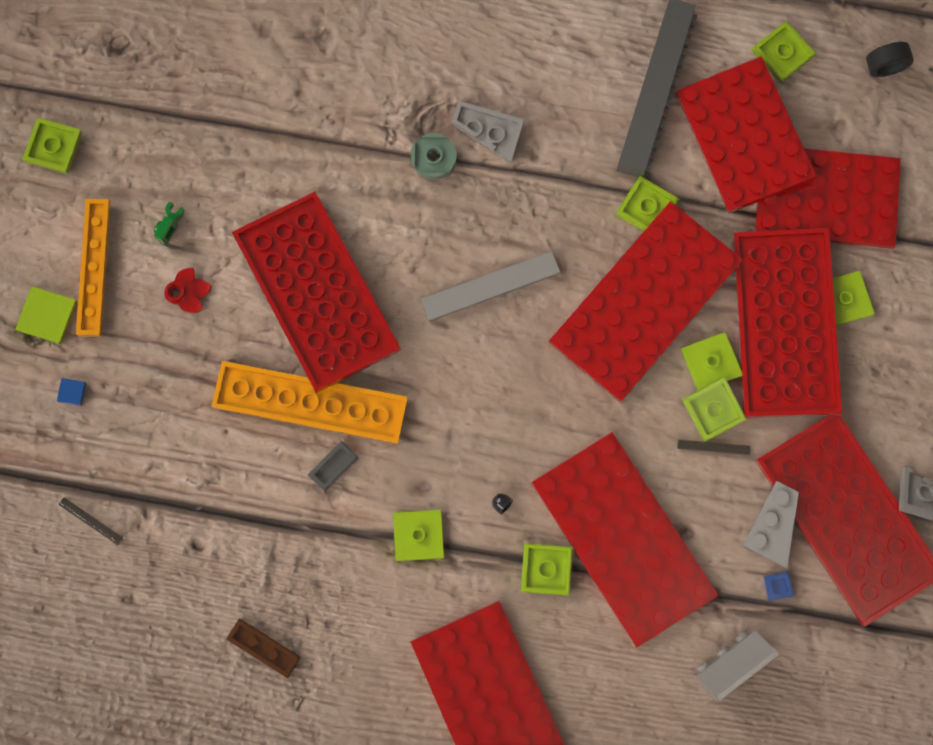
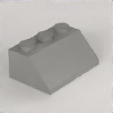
M747 630L743 631L735 638L737 643L730 648L728 645L724 646L716 653L717 658L711 663L707 660L696 668L698 673L694 677L712 700L721 701L779 655L756 631L749 633Z

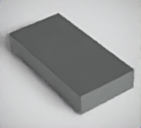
M340 441L308 476L326 492L359 458Z

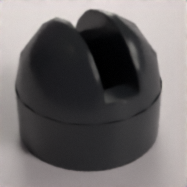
M499 493L492 499V506L502 515L509 509L513 499L506 494Z

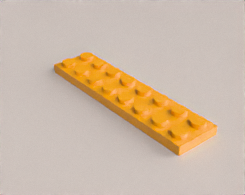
M222 361L211 407L399 444L408 397L339 383L316 394L308 377Z

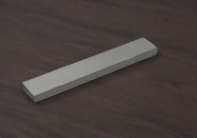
M552 251L422 298L421 302L428 321L431 322L559 275L560 270Z

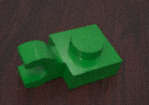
M168 202L165 207L167 216H164L163 220L159 221L154 228L155 234L153 236L159 243L167 246L178 227L176 225L177 222L183 217L185 212L180 207L178 212L172 213L171 210L174 207L172 202Z

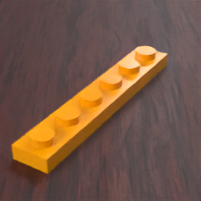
M86 199L76 324V335L78 337H102L111 201L109 199Z

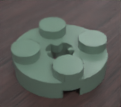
M425 134L412 146V166L416 170L417 175L430 180L447 177L452 173L456 165V148L443 134ZM433 151L437 152V155L440 154V158L436 159V161H431V159L427 158Z

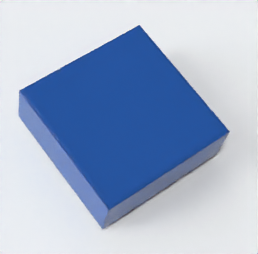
M61 378L57 402L82 406L87 383Z
M788 572L763 577L769 601L794 596Z

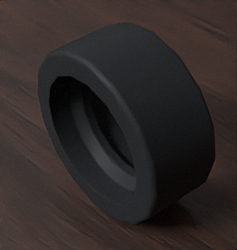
M901 41L878 47L867 55L866 61L870 74L873 77H885L905 70L913 64L914 58L910 45L907 42Z

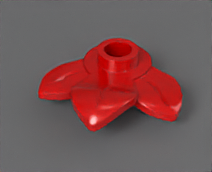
M185 268L179 271L175 280L165 287L164 296L169 303L178 304L184 312L198 313L203 310L200 300L208 295L211 285L204 280L195 279L194 268ZM175 290H180L178 297L173 296Z

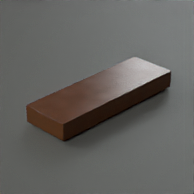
M240 618L226 638V640L286 678L290 677L301 659V656Z

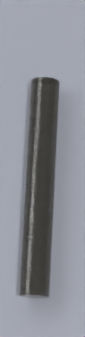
M678 439L677 449L741 455L750 454V446L681 439Z
M63 498L60 501L59 506L116 545H119L123 540L122 536L68 499Z

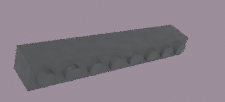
M680 0L668 1L616 170L618 172L638 178L639 176L643 177L645 171L650 173L654 159L649 157L651 151L657 150L660 138L656 137L658 130H663L666 117L662 116L664 109L669 110L673 96H669L671 88H676L679 78L678 75H675L677 68H682L685 55L681 54L683 47L688 48L691 35L687 33L689 27L694 28L697 14H694L696 7L694 4Z

